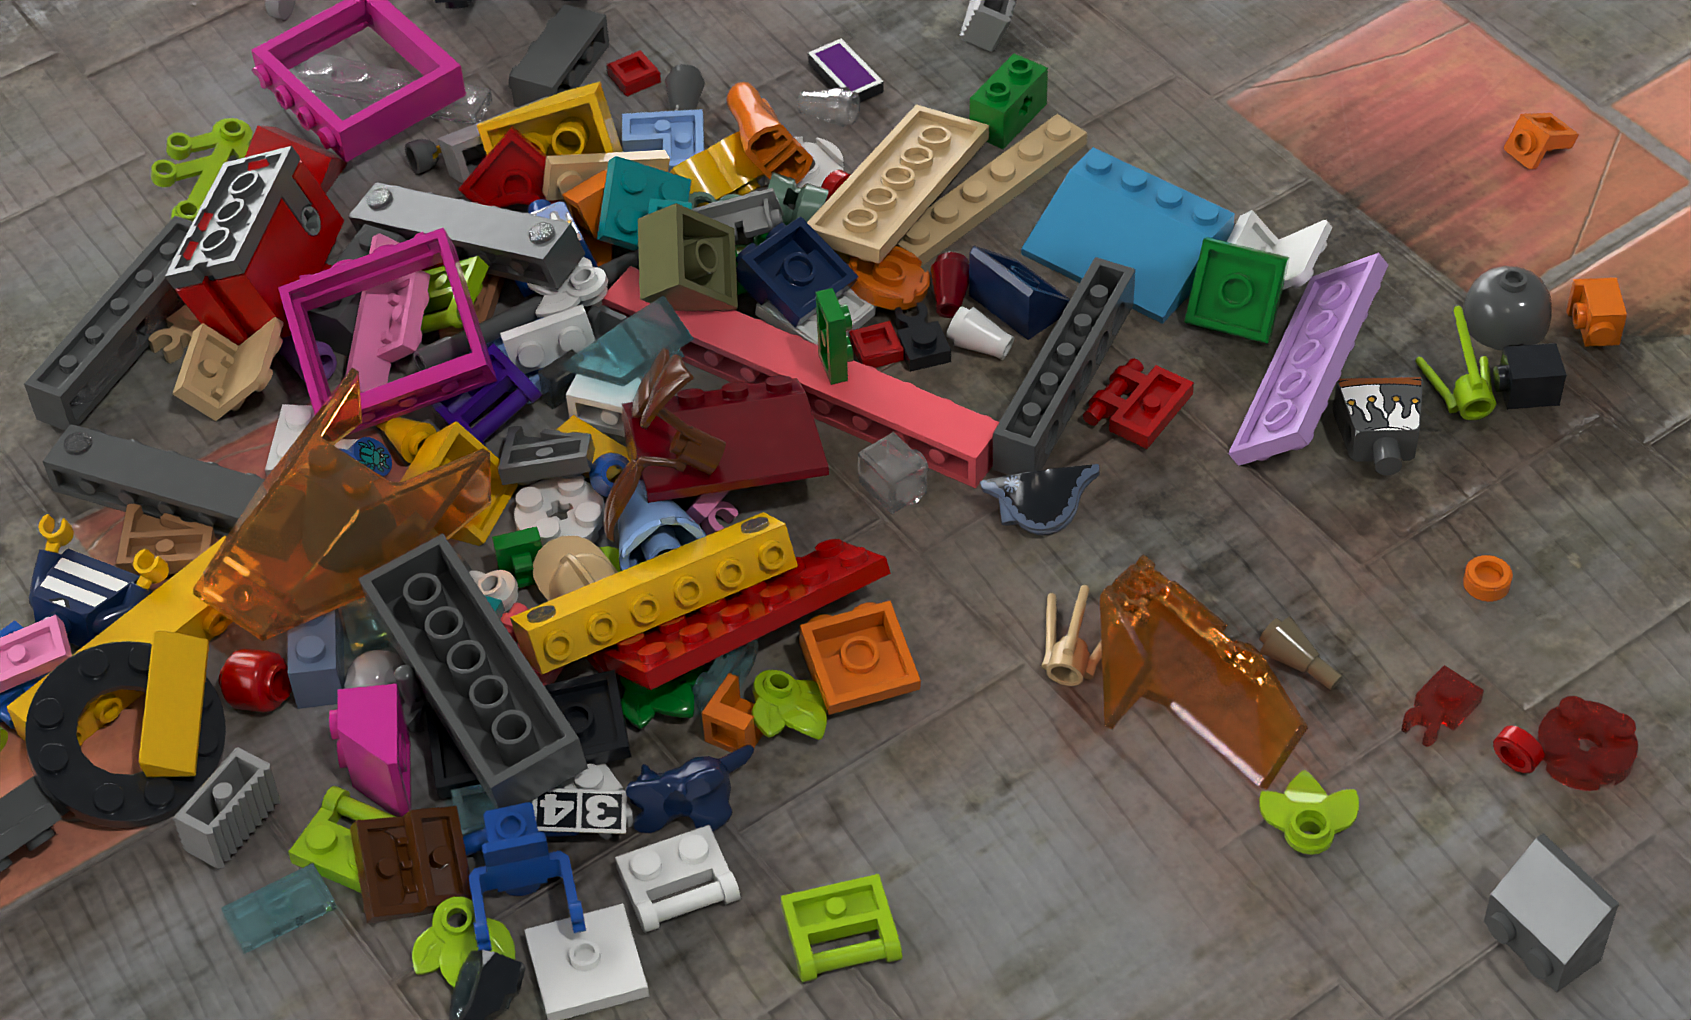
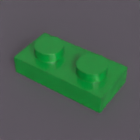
M833 288L817 291L815 293L818 354L830 384L833 385L848 381L847 362L853 361V350L846 331L852 330V320L848 306L846 304H839Z

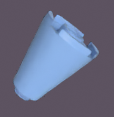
M638 483L635 492L618 519L620 570L623 571L707 535L672 499L648 503L640 483Z

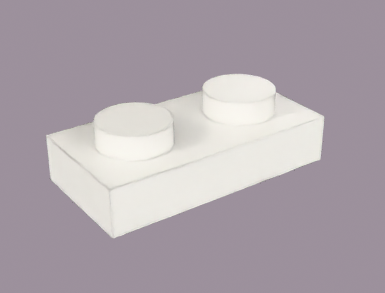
M583 304L500 333L509 359L524 374L598 348Z

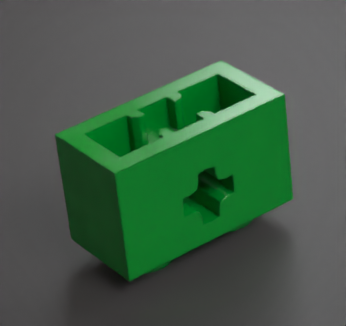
M1014 53L970 97V120L989 125L987 143L1004 150L1047 105L1048 67Z

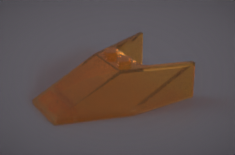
M351 368L258 488L193 587V595L261 641H265L363 598L365 595L358 580L359 578L441 534H444L447 540L450 539L491 504L490 452L482 448L402 482L387 480L334 446L362 424L359 371Z

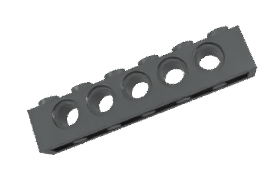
M1094 258L993 433V470L1008 475L1042 470L1133 307L1136 269L1101 258Z

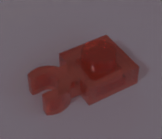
M1444 665L1416 693L1415 707L1410 708L1405 713L1401 731L1407 733L1413 726L1422 725L1427 728L1424 732L1422 744L1426 747L1431 746L1438 739L1441 724L1454 731L1482 702L1484 690Z

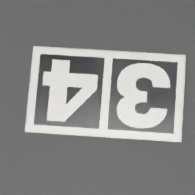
M552 788L532 800L538 831L626 834L627 795L625 790Z

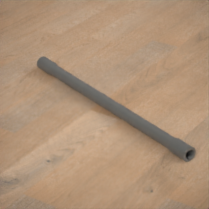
M769 184L764 185V186H762V187H760V188H758V189H756V190H754V191L766 190V189H768ZM639 249L636 251L632 250L598 267L606 273L608 278L607 286L615 283L630 266L639 269ZM537 295L479 323L485 343L487 344L500 338V333L539 319L535 312L544 296ZM465 330L453 336H446L414 351L413 358L418 370L428 369L470 352L471 349Z

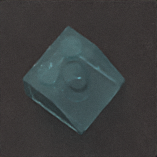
M662 296L623 320L563 363V366L568 372L624 387L638 377L642 381L663 347L669 350L670 358L673 354L683 358L685 355L680 348L691 342L694 338L665 296Z

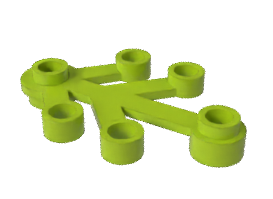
M225 118L216 122L212 132L189 137L185 133L176 132L168 136L166 152L169 157L175 160H184L191 153L215 148L209 156L176 165L164 159L153 163L151 180L159 187H170L176 181L200 175L188 199L179 202L173 208L171 219L174 216L194 221L223 163L228 162L230 156H236L237 159L245 158L253 137L252 129L246 122L236 118Z

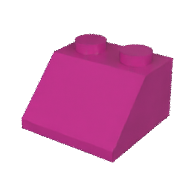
M397 684L338 689L337 709L329 711V725L332 740L338 739L337 755L339 767L348 768L352 786L390 814L396 817L404 816L411 810V741Z

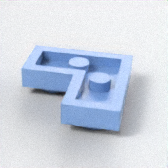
M703 109L622 114L623 152L665 150L670 157L668 170L670 172L676 165L704 150Z

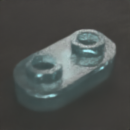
M757 639L716 658L707 673L702 672L699 675L693 689L694 699L697 700V709L702 712L728 673L738 676L739 686H742L756 660L758 652Z

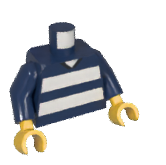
M46 514L41 518L38 528L47 542L45 550L39 549L31 579L29 604L34 611L35 623L57 615L64 622L69 643L83 647L153 592L149 589L151 584L164 581L169 574V567L165 560L160 556L155 558L154 554L148 549L140 550L133 559V567L140 576L71 549L65 550L63 554H58L60 547L71 542L74 531L70 523L63 518L60 529L52 533L55 528V520L50 514Z

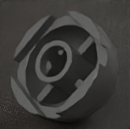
M1516 266L1491 268L1480 275L1470 287L1463 307L1469 335L1482 345L1502 351L1503 347H1509V345H1536L1541 342L1549 330L1552 318L1551 295L1542 279L1533 272Z

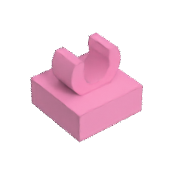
M729 491L699 495L685 511L698 525L701 523L707 535L724 529L717 522L715 515L722 517L728 524L738 515L737 509L732 504L721 501Z

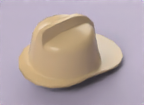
M561 536L548 541L538 551L533 562V578L547 601L618 573L599 547L590 540L579 536Z

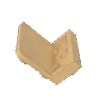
M274 317L239 346L204 323L193 331L172 394L214 421L220 419L230 410H238L247 396L255 390L257 392L262 391L271 380L273 370L270 369L271 362L283 342V339L280 337L283 322Z

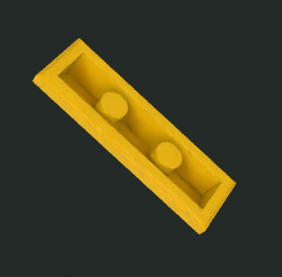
M166 630L153 631L139 753V765L146 777L196 776L209 641L207 639Z

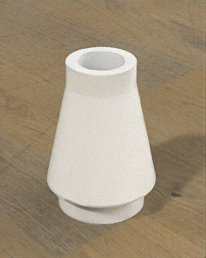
M961 306L955 313L946 335L954 340V346L992 355L1001 360L1005 359L1014 342L1013 336L1003 331L975 307L969 310Z

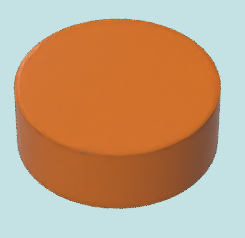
M1482 555L1468 562L1464 573L1463 585L1465 590L1478 600L1486 602L1497 601L1508 594L1513 573L1510 566L1504 560L1495 556Z

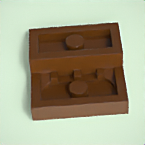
M457 806L412 809L404 816L356 820L350 826L367 923L434 913L440 903L451 897L462 896L472 900L469 883L470 872Z

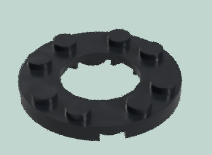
M133 641L105 643L85 649L66 659L41 683L32 699L26 718V751L36 781L51 800L54 798L62 806L74 812L75 817L95 825L111 828H137L162 822L175 816L220 766L224 753L226 735L224 711L220 698L207 677L205 681L196 776L146 777L143 771L132 775L112 774L94 766L82 753L77 739L78 721L90 704L102 695L121 689L146 693L152 644Z

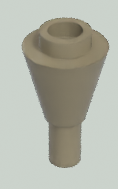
M1291 616L1283 621L1275 618L1259 638L1264 643L1261 654L1303 673L1308 672L1330 691L1336 687L1343 677L1319 657L1320 654Z

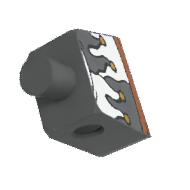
M1422 377L1339 379L1336 382L1332 408L1333 415L1349 457L1356 462L1374 461L1376 472L1381 475H1393L1401 470L1402 461H1410L1415 458L1420 432Z

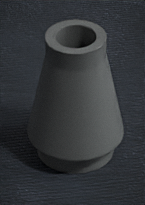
M687 64L677 65L670 70L665 79L670 111L696 110L705 81L698 68Z

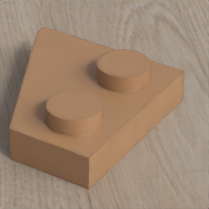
M127 504L116 567L140 576L133 567V559L140 550L148 549L154 554L155 558L160 556L167 562L169 574H176L216 543L214 529L211 526L197 522H185L180 517L164 513L160 519L143 514L141 505Z

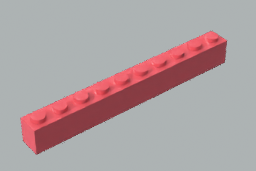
M632 266L608 289L606 296L602 299V305L627 316L626 329H629L631 321L636 320L651 328L661 330L663 337L668 339L667 347L674 350V354L682 357L683 362L729 382H744L748 385L765 383L766 379L772 376L784 375L792 379L797 378L806 392L814 419L976 489L980 481L983 480L993 467V433L999 422L987 415L976 413L955 404L949 399L936 396L909 382H903L878 371L874 367L863 365L854 360L847 362L848 381L831 385L818 354V345L736 310L668 311L640 300L639 269Z

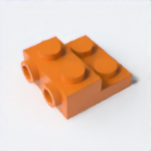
M890 600L878 604L874 602L863 603L852 611L834 616L828 614L819 615L800 625L799 644L812 680L818 684L828 715L920 690L921 680Z

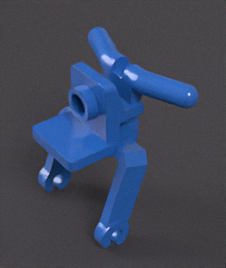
M530 802L485 811L483 816L486 828L463 836L466 856L483 850L486 866L474 868L469 875L476 922L473 923L478 949L492 951L483 899L485 891L497 889L498 893L506 891L507 894L512 896H524L538 890L541 884L548 883L547 878L556 876L563 878L573 933L586 931L581 900L578 901L569 856L560 850L549 853L546 837L575 836L580 832L538 831L534 807Z

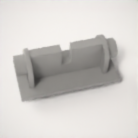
M773 188L754 191L747 195L720 202H712L708 205L692 209L734 228L735 241L738 240L737 228H744L746 238L770 232L775 226L783 222L782 216H784Z

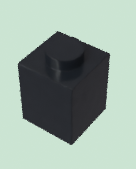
M1557 344L1503 347L1500 365L1494 366L1493 382L1496 392H1502L1506 408L1520 409L1560 406L1567 375Z

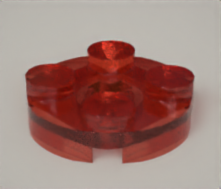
M1577 696L1563 698L1559 706L1551 709L1543 717L1536 738L1544 750L1545 757L1543 760L1547 763L1545 770L1551 777L1563 785L1582 791L1600 790L1601 784H1609L1615 781V785L1623 782L1631 773L1638 752V741L1635 735L1636 724L1630 716L1619 713L1604 704L1586 701ZM1578 740H1590L1598 747L1592 746L1589 751H1584L1580 749V741Z

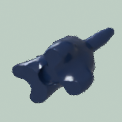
M746 745L719 759L710 756L694 757L682 766L663 773H656L648 765L643 764L641 766V775L638 776L636 781L630 782L625 789L630 802L642 809V812L634 819V829L640 833H653L679 817H690L696 829L709 825L712 832L721 828L729 821L733 813L729 803L731 792L729 774L747 763L754 753V748L751 745Z

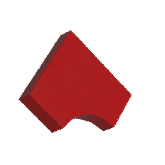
M512 126L459 186L458 191L473 203L500 208L517 203L530 205L538 199L546 200L542 191L547 155ZM550 200L549 202L554 204L559 200Z

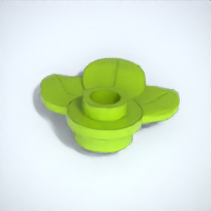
M765 670L756 676L752 686L755 704L751 715L754 716L755 725L768 738L773 737L787 726L817 740L823 738L827 724L826 713L828 712L817 682L795 680L791 675L780 670Z
M1303 770L1288 784L1284 794L1273 791H1261L1259 808L1260 813L1268 824L1284 832L1287 843L1294 850L1304 854H1319L1326 851L1332 845L1336 833L1346 830L1354 824L1359 810V797L1355 789L1337 791L1328 796L1317 780L1308 771ZM1305 831H1310V832H1313L1314 835L1306 834V833H1304V832H1305Z
M462 896L451 897L444 900L435 909L432 917V926L424 931L414 943L412 961L416 975H425L441 969L442 975L448 984L453 988L455 987L460 968L470 952L479 950L473 922H476L471 899ZM457 913L464 914L467 917V921L463 926L455 928L448 924L449 918ZM487 918L492 952L515 959L514 941L509 930L500 921Z

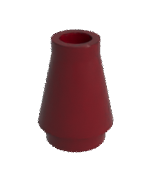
M945 252L936 257L930 271L936 299V313L944 318H953L957 310L962 306L969 286V260L963 254Z

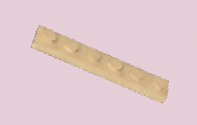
M1054 115L929 206L895 246L902 247L915 254L922 261V267L1087 145V132L1062 116Z

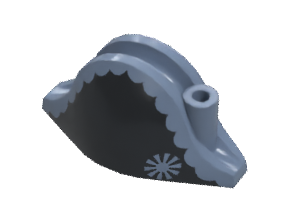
M1099 464L1019 473L982 480L980 485L984 493L999 499L1002 525L1018 524L1029 533L1050 535L1061 531L1072 522L1077 513L1082 493L1100 475Z

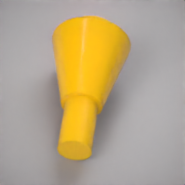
M401 417L375 425L385 432L386 436L408 463H412L426 438L436 433L434 426L429 423Z

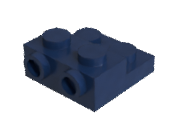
M801 216L787 226L783 222L778 224L767 234L764 242L758 246L754 243L749 244L736 257V262L738 263L736 267L737 281L761 306L770 301L795 328L816 313L815 292L833 288L836 297H839L854 286L859 277Z

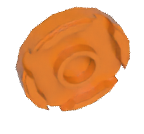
M894 246L879 264L872 261H864L850 255L847 264L859 276L854 286L850 289L868 303L889 310H895L897 307L906 310L922 302L926 298L931 276L928 269L925 272L921 268L922 261L915 254L898 246Z

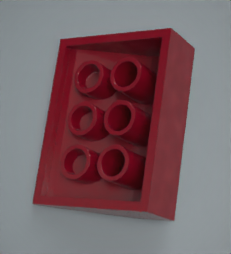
M779 375L769 377L765 383L748 385L744 382H730L724 384L718 390L703 391L698 388H689L679 391L677 396H673L664 407L690 427L693 426L726 442L723 456L711 475H707L689 465H686L683 472L670 467L648 466L641 472L639 483L648 503L827 476L829 475V466L805 390L797 378L792 379L789 376ZM633 402L622 403L625 441L629 460L634 459L637 461L641 456L675 459L676 454L670 452L669 449L677 430L657 415L648 428L644 429L640 427L642 416L639 419L632 416Z

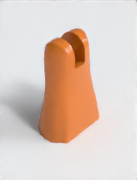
M740 82L732 86L727 95V105L737 120L745 155L769 179H771L772 173L775 172L795 179L796 184H798L809 172L813 157L779 122L774 110L766 99L761 98L758 90L746 82Z

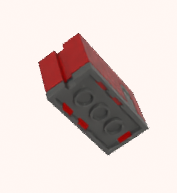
M292 146L223 163L164 276L171 286L176 289L175 291L201 324L204 323L238 346L274 317L283 322L280 337L291 336L278 287L300 280L299 276L313 275L321 272L345 221L304 162L300 160L301 158Z

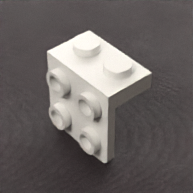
M1251 210L1240 215L1227 242L1290 257L1283 290L1291 286L1298 288L1312 277L1314 273L1313 267L1319 255L1327 246L1326 240L1332 230V226L1327 220H1323L1278 240L1255 212Z

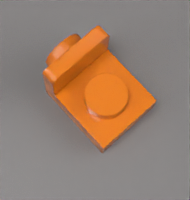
M1552 113L1521 114L1504 145V150L1528 169H1537L1546 151L1551 152L1553 149L1572 148L1579 134Z

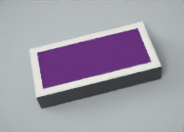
M842 39L808 52V64L850 107L884 92V82Z

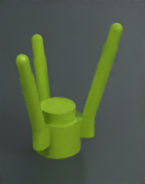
M1457 305L1454 307V315L1469 374H1465L1456 380L1452 394L1422 357H1417L1415 362L1445 400L1449 413L1459 411L1463 419L1478 420L1488 416L1494 410L1497 403L1492 392L1488 358L1486 356L1480 358L1479 374L1463 309Z

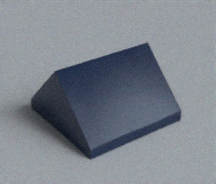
M973 246L969 252V296L1024 338L1030 340L1060 319L1071 299L1017 259L977 246Z

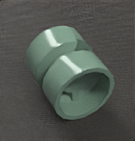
M775 172L772 173L768 189H774L784 213L782 219L786 226L800 216L808 222L826 202L829 191L806 183L801 188L797 187L795 179ZM794 204L795 208L791 210L786 205Z

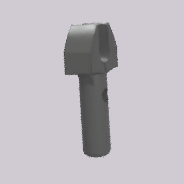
M400 665L396 668L394 676L405 700L402 707L408 731L412 733L423 732L425 729L420 722L422 710L426 712V710L433 708L421 691L412 667Z

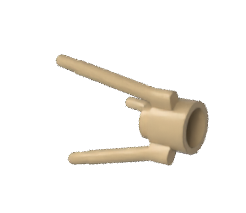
M1087 585L1080 587L1068 635L1062 637L1057 643L1056 595L1049 593L1047 596L1046 650L1042 668L1046 670L1049 678L1066 686L1079 685L1083 682L1084 678L1088 680L1093 679L1097 664L1125 622L1123 617H1117L1090 655L1087 650V643L1078 637L1089 594V587Z

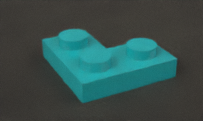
M613 157L608 162L597 240L633 251L638 250V218L648 214L649 198L688 202L691 179L622 157Z

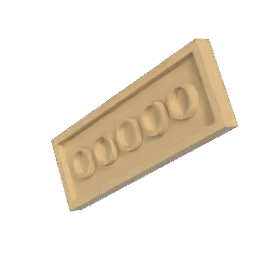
M915 105L807 223L833 250L879 264L988 140L989 125Z

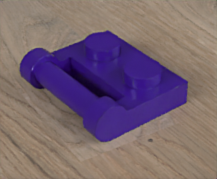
M494 343L487 350L497 378L496 382L431 405L448 425L457 421L484 446H486L484 441L529 401L533 404L543 396L531 380ZM513 385L517 387L514 392L473 428L469 426L475 418Z

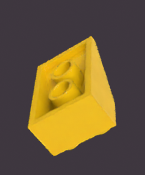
M600 81L560 92L477 124L486 155L512 126L547 156L623 152Z

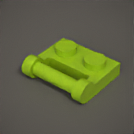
M479 256L460 261L473 304L482 290V282L489 268ZM445 266L424 271L431 275L428 286L429 302L424 310V314L439 311L446 307L448 309L423 316L421 324L422 335L451 326L458 329L464 328Z
M332 786L326 792L321 808L290 848L288 854L292 864L361 893L351 831L337 823L342 816L355 821L396 816L351 798L350 792L343 788Z
M879 874L780 896L782 912L802 983L816 980L819 973L885 958L886 963L902 960L900 940ZM873 930H878L879 939L814 954L810 946Z

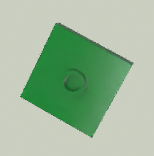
M1205 237L1202 242L1184 322L1269 343L1290 257Z

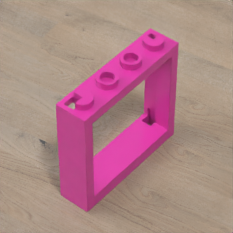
M343 0L251 50L255 63L252 72L259 78L261 88H268L274 93L283 109H290L295 113L305 130L315 132L326 150L331 148L345 162L352 160L466 96L461 65L388 0ZM370 27L423 76L342 121L295 77L289 69L357 32Z
M444 227L426 234L423 231L419 232L414 238L396 245L380 246L371 254L355 260L346 259L339 261L330 269L313 275L299 276L300 280L278 287L317 424L329 439H339L497 381L455 246ZM443 262L472 353L333 402L307 311Z

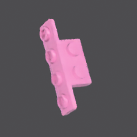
M379 233L372 237L369 254L373 253L380 246L396 245L399 242ZM419 270L362 291L344 380L345 389L359 394L386 384L391 363L417 350L422 340L421 324L423 314L429 302L428 286L430 274Z

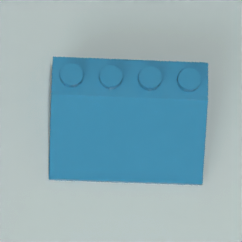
M1093 147L1068 172L1022 246L1021 255L1078 283L1082 281L1095 257L1134 268L1136 271L1132 309L1163 324L1191 294L1203 239L1208 237L1227 242L1234 229L1235 213Z

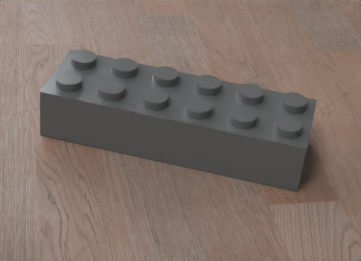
M444 534L431 539L358 579L371 612L404 664L412 667L421 691L496 809L527 803L588 769L578 736Z

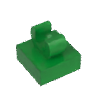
M537 526L493 536L492 540L498 570H506L515 576L518 588L536 584L533 578V562L538 551L542 548Z

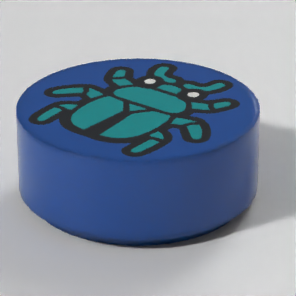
M360 438L348 449L356 457L372 484L379 482L392 468V458L388 449L374 438Z

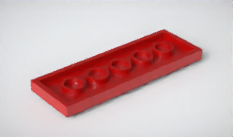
M841 539L825 540L816 545V551L803 557H795L798 566L618 642L617 645L602 652L607 669L615 670L617 674L652 690L891 574L886 556L866 550L864 547H857L843 542Z

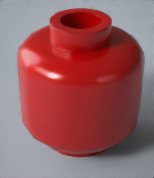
M254 649L235 651L226 660L219 673V685L223 697L234 709L268 713L278 709L292 691L288 677V665L279 653Z

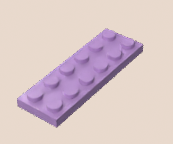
M1379 253L1310 278L1228 453L1238 466L1256 460L1264 461L1273 455L1289 450H1300L1313 439L1318 421L1328 406V399L1335 383L1339 380L1348 354L1355 345V339L1362 323L1368 316V310L1374 296L1381 287V281L1388 264Z

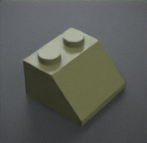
M677 203L638 218L640 300L668 311H731L738 308L734 228Z

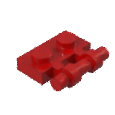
M1131 358L1125 365L1118 366L1109 377L1110 383L1104 390L1096 391L1089 399V407L1083 413V419L1087 424L1096 426L1102 418L1111 416L1109 422L1110 432L1148 449L1193 395L1194 382L1157 365L1154 366L1148 375L1142 373L1144 370L1143 364L1138 359ZM1132 392L1126 400L1121 398L1123 394Z

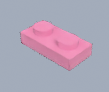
M57 615L0 638V693L53 671L58 665L72 656L64 622Z

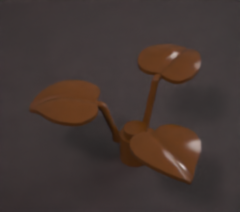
M664 347L655 358L651 369L646 373L637 389L632 405V416L638 419L642 416L640 427L644 429L648 428L656 415L674 427L677 432L671 442L669 451L676 454L675 459L641 456L637 461L631 459L624 467L609 492L604 509L603 522L605 534L613 542H615L614 527L635 492L641 472L646 467H670L683 472L686 465H689L707 475H711L717 468L725 450L726 442L693 426L690 427L664 407L680 389L694 379L693 375L685 367L682 357L673 354L670 358L669 350Z

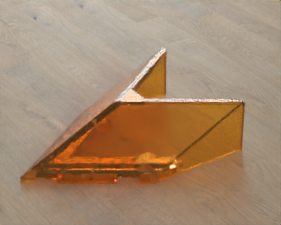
M1143 554L1136 564L1133 563L1115 579L1112 586L1108 585L1100 595L1104 726L1113 730L1142 697L1170 708L1256 785L1267 790L1308 729L1307 724L1263 655L1250 643H1243L1236 639L1232 641L1223 632L1228 625L1179 583L1169 580L1163 574L1154 569L1156 564Z

